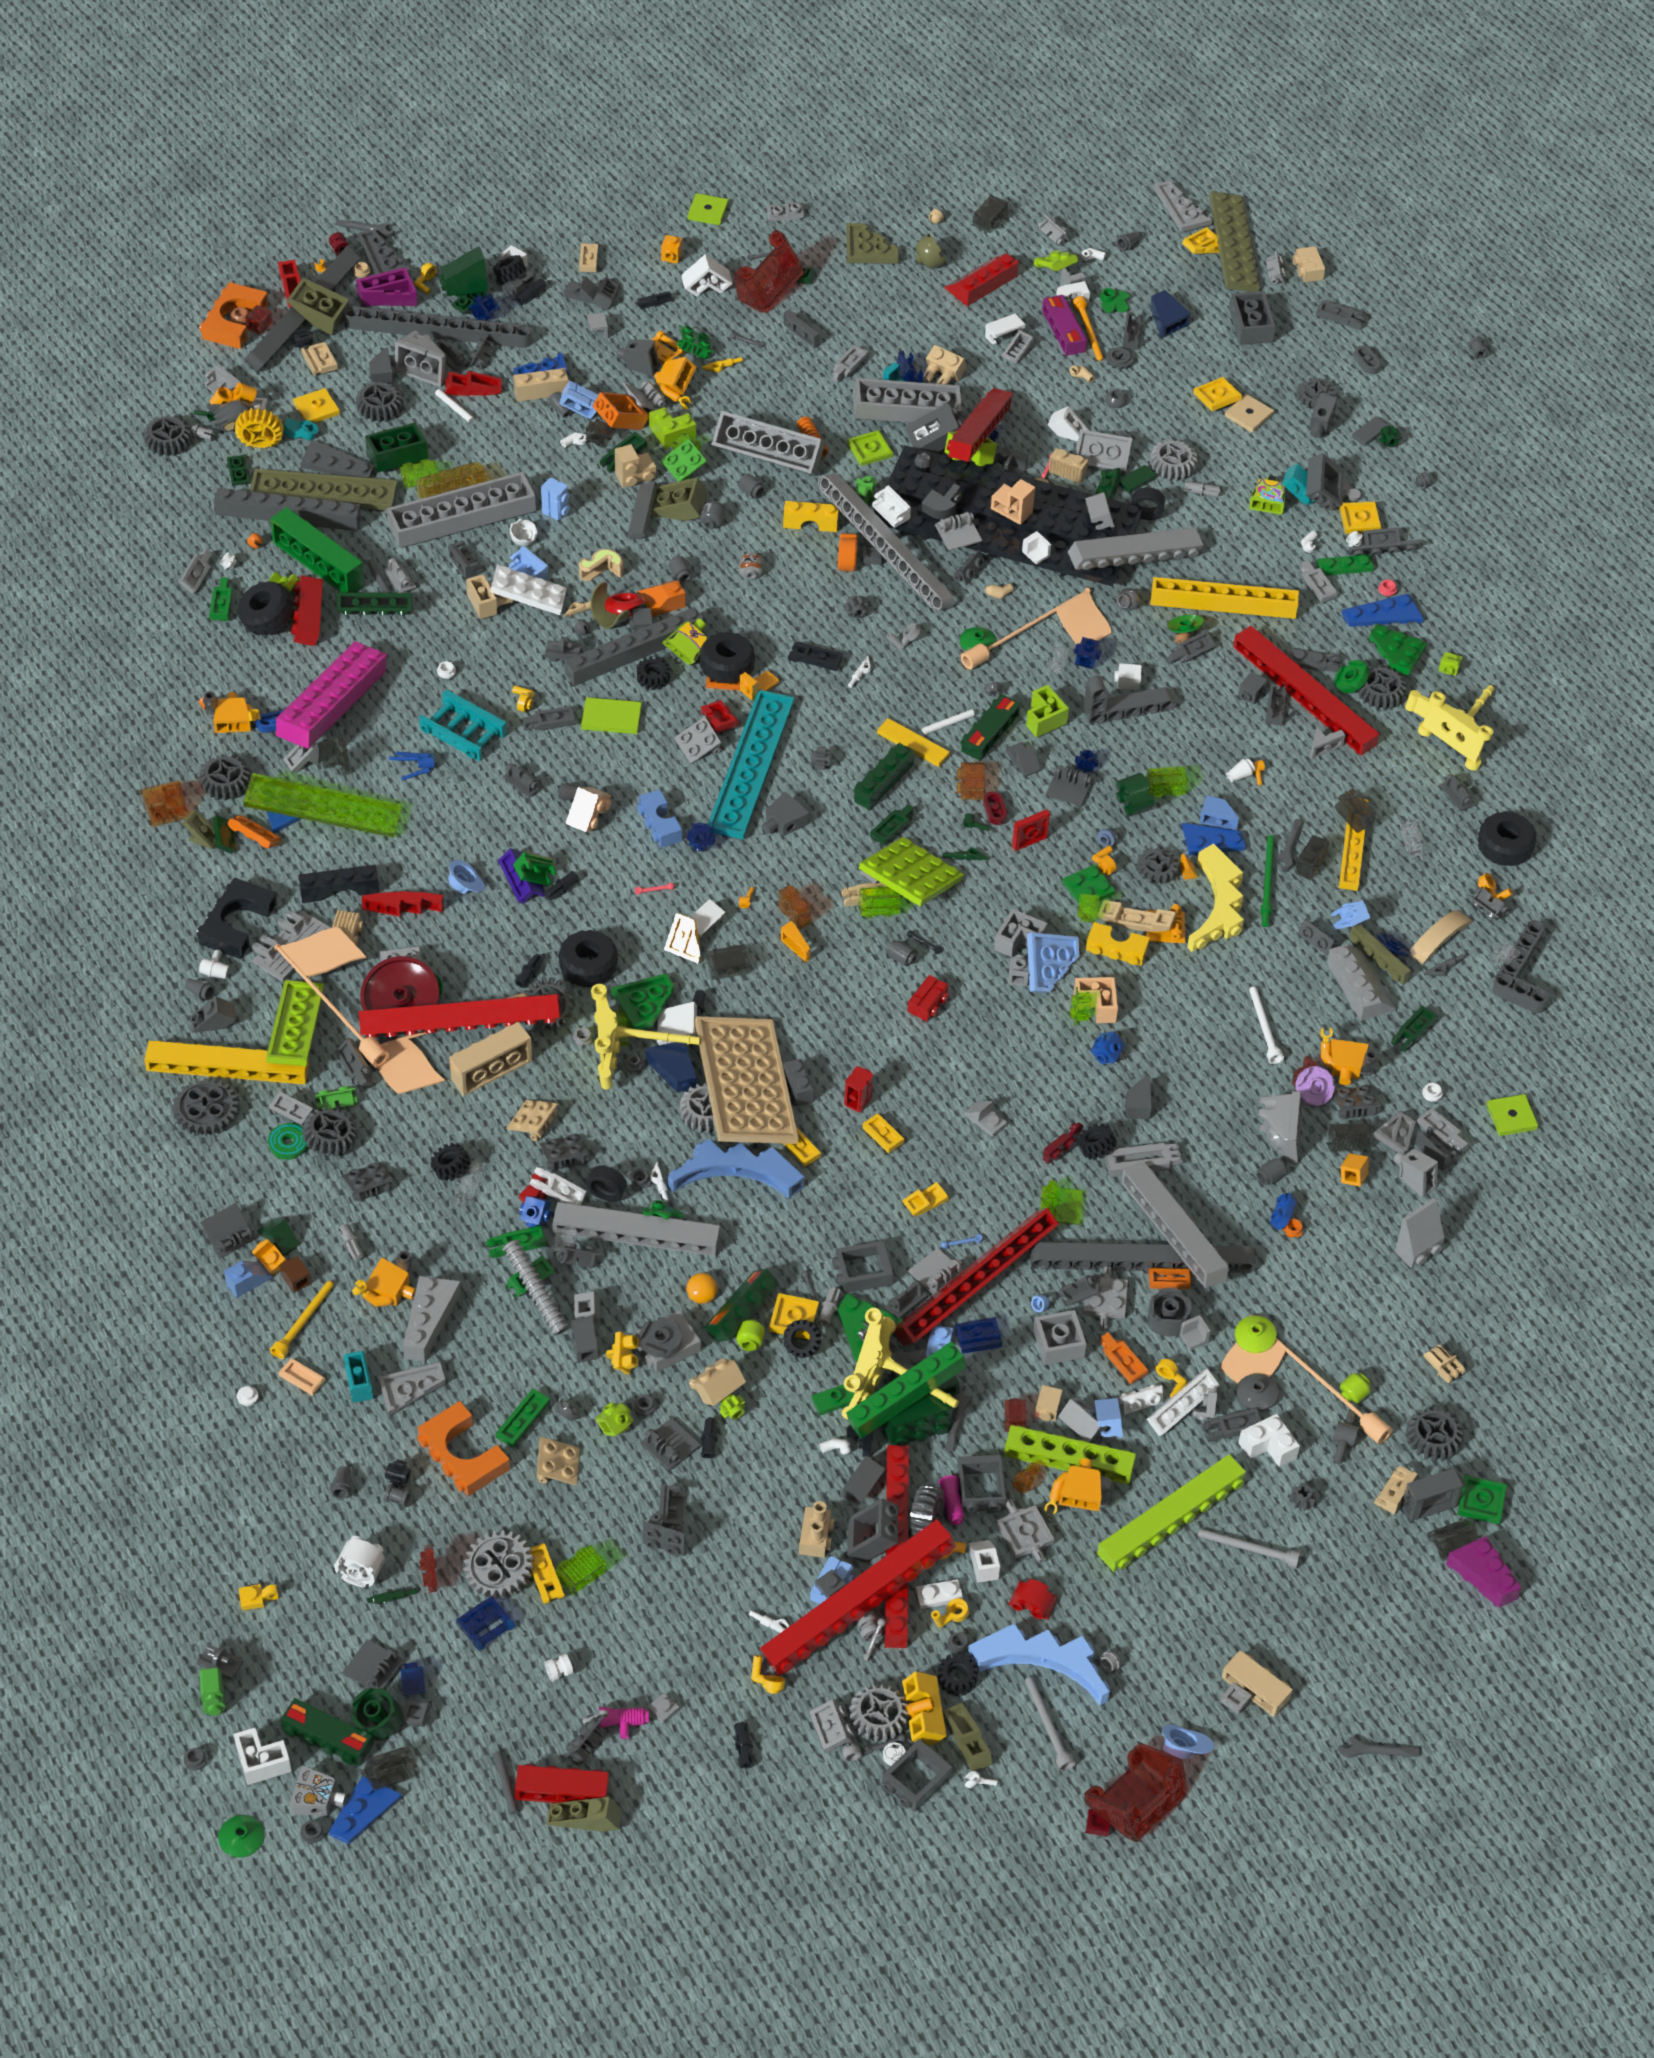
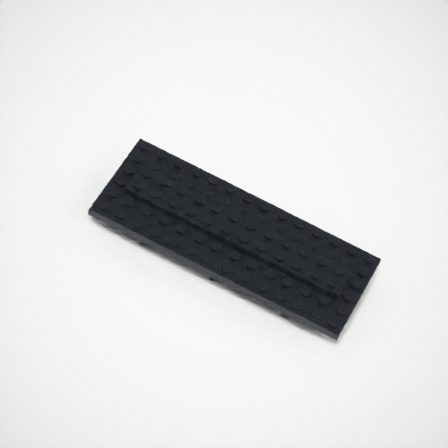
M905 445L886 486L889 485L911 507L910 519L894 528L876 509L874 511L890 528L920 535L924 540L931 538L943 541L935 526L937 522H940V519H935L922 511V501L932 489L945 496L955 483L960 486L961 499L956 504V513L953 517L955 518V515L960 517L965 512L972 513V522L982 539V542L964 546L965 548L991 554L992 558L999 556L1056 571L1063 577L1067 574L1113 587L1121 565L1076 570L1068 550L1075 541L1134 535L1143 513V507L1106 498L1114 527L1111 528L1110 526L1097 530L1095 526L1102 524L1103 521L1091 522L1085 499L1094 496L1093 494L986 466H978L975 463L963 460H954L948 456ZM926 452L932 459L931 466L927 468L917 467L915 465L916 456ZM1020 479L1035 487L1033 513L1021 525L991 509L992 495L1003 484L1012 488ZM1036 531L1051 544L1050 556L1038 564H1035L1022 552L1023 539Z

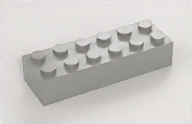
M864 378L855 379L852 392L855 419L912 423L946 403H949L951 408L955 407L961 417L962 406L959 385Z
M721 410L711 445L815 476L825 441Z

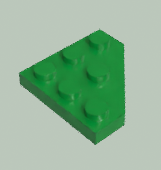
M1377 624L1369 636L1371 643L1377 645V651L1380 655L1389 661V667L1408 676L1427 646L1426 642L1418 638L1407 636L1402 632H1396Z
M667 973L612 988V995L631 1028L638 1030L653 1027L674 992V985Z
M847 1293L837 1308V1313L841 1319L853 1358L858 1362L864 1341L860 1340L858 1333L862 1328L864 1330L867 1328L863 1323L869 1324L865 1319V1314L869 1309H879L884 1317L893 1319L896 1325L902 1319Z

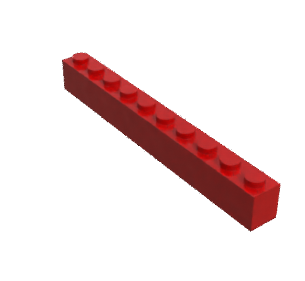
M993 388L989 393L987 392L986 397H983L982 402L978 404L977 408H974L973 413H970L969 418H966L961 428L957 430L956 434H953L951 440L949 439L947 444V450H949L948 457L969 462L1010 410L1013 393Z
M1249 626L1235 635L1233 647L1279 687L1282 689L1286 687L1287 693L1332 732L1342 730L1345 734L1344 742L1362 756L1377 746L1380 734L1376 729L1368 725L1363 718L1355 714L1350 707L1342 703L1337 696L1317 682L1258 630Z
M559 994L358 1011L360 1034L378 1038L380 1033H386V1037L398 1036V1032L406 1031V1035L418 1034V1030H425L426 1033H437L438 1028H445V1031L449 1032L458 1031L457 1027L465 1026V1030L477 1029V1025H485V1028H495L497 1023H505V1027L520 1021H525V1025L537 1024V1020L544 1019L545 1023L557 1022L556 1018H561Z
M1048 1207L1033 1213L897 1324L894 1334L901 1344L907 1346L918 1341L1059 1225Z
M887 1445L886 1500L899 1506L898 1544L887 1549L885 1556L908 1540L909 1446ZM908 1583L903 1585L897 1593L885 1599L886 1624L884 1648H907Z
M936 1519L760 1647L763 1657L778 1676L789 1672L794 1665L808 1658L813 1651L827 1644L832 1637L842 1633L847 1626L854 1621L860 1620L865 1613L879 1606L888 1596L897 1593L903 1585L913 1581L925 1569L931 1568L943 1556L950 1554L956 1547L952 1536Z

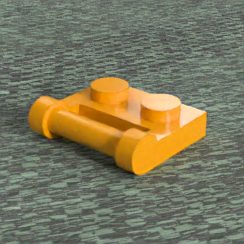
M661 330L651 339L655 340L659 363L662 365L676 356L682 357L687 353L679 349V346L676 345L677 342L666 336V333ZM663 341L664 343H666L667 345L671 346L672 348H674V349L677 350V351L674 352L673 350L669 349L668 347H666L665 345L661 344L660 342Z

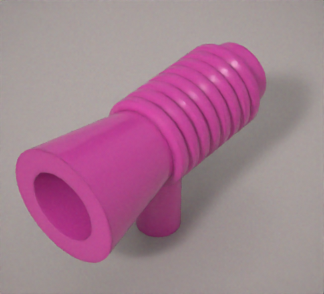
M955 1475L942 1477L938 1483L945 1496L944 1508L946 1509L947 1519L952 1525H959L963 1523L964 1518L961 1496L959 1495V1477Z
M599 1706V1711H608V1716L600 1721L599 1728L620 1725L621 1739L629 1738V1726L644 1725V1723H649L648 1709L644 1710L643 1707L614 1709Z

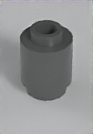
M751 474L743 475L739 479V488L752 498L758 499L764 494L765 487L763 483Z
M675 556L670 560L668 566L675 580H678L679 583H684L692 578V571L683 556Z
M896 940L889 944L887 954L895 961L908 966L909 964L912 965L916 960L917 955L914 948Z
M1273 1158L1259 1167V1170L1256 1172L1257 1179L1262 1185H1271L1286 1175L1287 1166L1283 1160Z

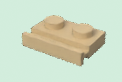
M325 342L309 346L308 349L301 348L302 355L314 376H316V373L321 372L323 374L338 369L337 362Z

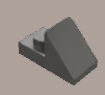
M585 276L581 284L569 282L564 291V297L594 304L593 299L599 288Z
M1023 742L1006 748V753L1024 777L1041 771L1033 745L1026 747Z

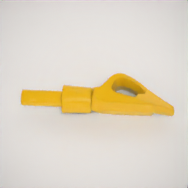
M740 357L716 361L702 366V369L721 372L724 367L733 366L734 363L742 362L743 359Z

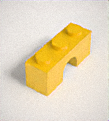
M785 501L783 528L801 529L803 522L814 521L819 525V531L837 532L839 509L834 504Z
M1096 922L1093 923L1087 938L1086 951L1096 955L1108 956L1113 960L1126 961L1131 965L1142 966L1148 950L1150 937L1131 932L1130 937L1126 941L1119 942L1111 937L1112 927Z
M915 1671L902 1681L905 1701L912 1703L931 1697L934 1708L922 1711L909 1720L911 1739L914 1742L920 1739L927 1745H935L946 1737L937 1676Z

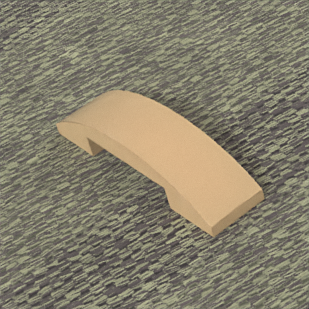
M1103 900L1097 916L1104 921L1132 930L1161 932L1171 929L1176 912L1157 909V912L1153 913L1124 908L1120 902Z
M1459 910L1450 912L1430 927L1414 944L1408 954L1424 964L1435 955L1436 950L1455 933L1464 930L1472 923V920Z

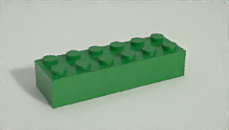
M287 507L270 518L273 543L340 592H358L365 587L363 562L358 557L349 553L346 548H342L333 539L324 535L321 530H317L307 520L305 521L296 512L291 511Z

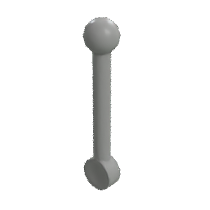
M883 1618L877 1621V1629L863 1658L865 1661H868L881 1628L886 1624Z
M600 1710L598 1714L591 1717L585 1716L582 1719V1723H589L593 1717L597 1719L603 1714L605 1715L604 1717H607L608 1711Z

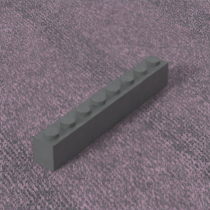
M217 488L214 498L215 515L271 521V517L287 507L315 527L358 531L361 521L360 504L226 488Z
M693 607L566 659L565 675L573 686L589 681L666 649L667 647L662 642L679 626L687 621L694 624L698 618L702 621L703 618L696 608Z

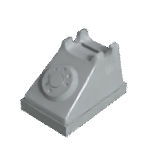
M413 331L395 342L394 367L396 372L439 387L444 384L446 355L431 340L430 335L425 334L422 336L420 332Z
M1292 1091V1094L1261 1097L1260 1104H1263L1265 1107L1259 1109V1116L1264 1120V1124L1260 1125V1131L1267 1135L1272 1147L1278 1150L1286 1161L1298 1164L1302 1122L1301 1093L1299 1091Z

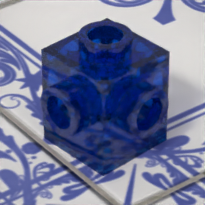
M491 293L485 296L481 294L473 299V303L469 305L472 315L477 320L490 319L494 316L493 313L500 308Z
M1082 637L1081 643H1077L1074 654H1077L1075 665L1093 669L1095 660H1099L1102 650L1099 649L1100 641Z
M700 822L692 823V829H689L687 833L688 846H693V850L704 852L705 849H709L711 845H714L716 837L713 834L714 825Z

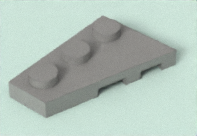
M440 1362L378 1377L389 1416L446 1384Z

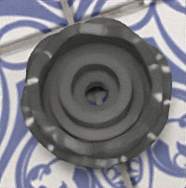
M1118 389L1108 392L1105 397L1106 404L1111 408H1122L1127 403L1125 393Z
M563 1398L556 1403V1411L567 1420L573 1421L578 1419L580 1411L570 1406L567 1401H563Z

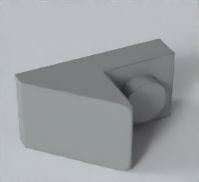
M1317 727L1310 758H1316L1342 747L1345 739L1344 732L1339 730L1325 736Z
M316 742L309 749L296 745L284 758L290 771L297 773L308 761L317 765L319 746Z
M977 1101L964 1112V1115L990 1136L994 1137L1007 1126V1122L992 1111L993 1101Z

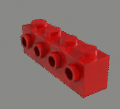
M301 575L299 582H295L294 593L296 595L293 599L295 609L292 614V620L295 622L291 628V634H294L293 642L309 646L316 645L320 633L322 579Z
M518 1765L515 1799L560 1803L607 1797L609 1772L599 1769L586 1771L575 1767L562 1769L556 1766Z

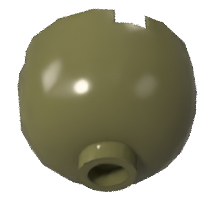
M930 233L918 241L915 258L919 265L923 263L925 267L933 269L946 263L945 257L940 256L941 249L935 239L930 236Z

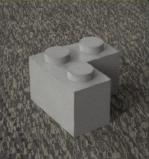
M1012 909L995 935L994 950L1012 957L1019 944L1028 947V933L1046 934L1047 923Z

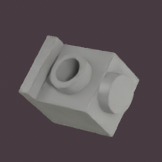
M1024 955L1011 957L1008 984L1027 986L1029 975L1028 959Z
M594 1291L574 1294L576 1319L592 1316L593 1324H595L594 1321H600L601 1299Z

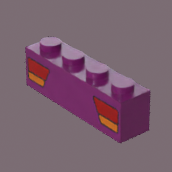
M1063 295L1043 298L1042 311L1065 356L1084 353L1088 340L1086 335H1083L1081 325L1077 323L1074 312H1071L1069 302L1065 300Z

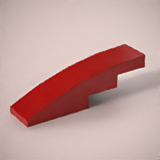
M382 892L363 895L362 908L363 910L398 917L401 916L402 911L422 914L423 909L442 912L444 897L440 894L426 892Z

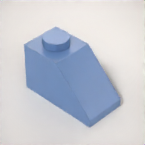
M1207 795L1201 811L1200 823L1237 831L1239 817L1227 801Z
M240 1261L224 1271L226 1284L237 1298L273 1278L261 1262Z

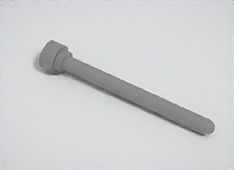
M1204 1529L1198 1531V1536L1201 1538L1280 1559L1288 1564V1567L1297 1568L1301 1554L1299 1551L1287 1550V1552H1283Z
M1027 1677L1025 1683L1057 1753V1767L1061 1772L1072 1769L1076 1765L1075 1760L1071 1754L1065 1751L1034 1679Z

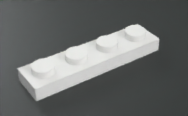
M1205 1369L1149 1416L1147 1421L1158 1436H1161L1203 1400L1204 1394H1208L1209 1388L1216 1389L1220 1385L1210 1371Z

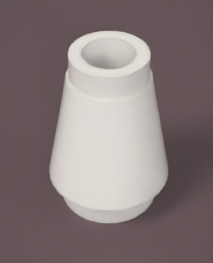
M1242 759L1226 773V776L1232 783L1251 776L1255 772V767L1250 759Z

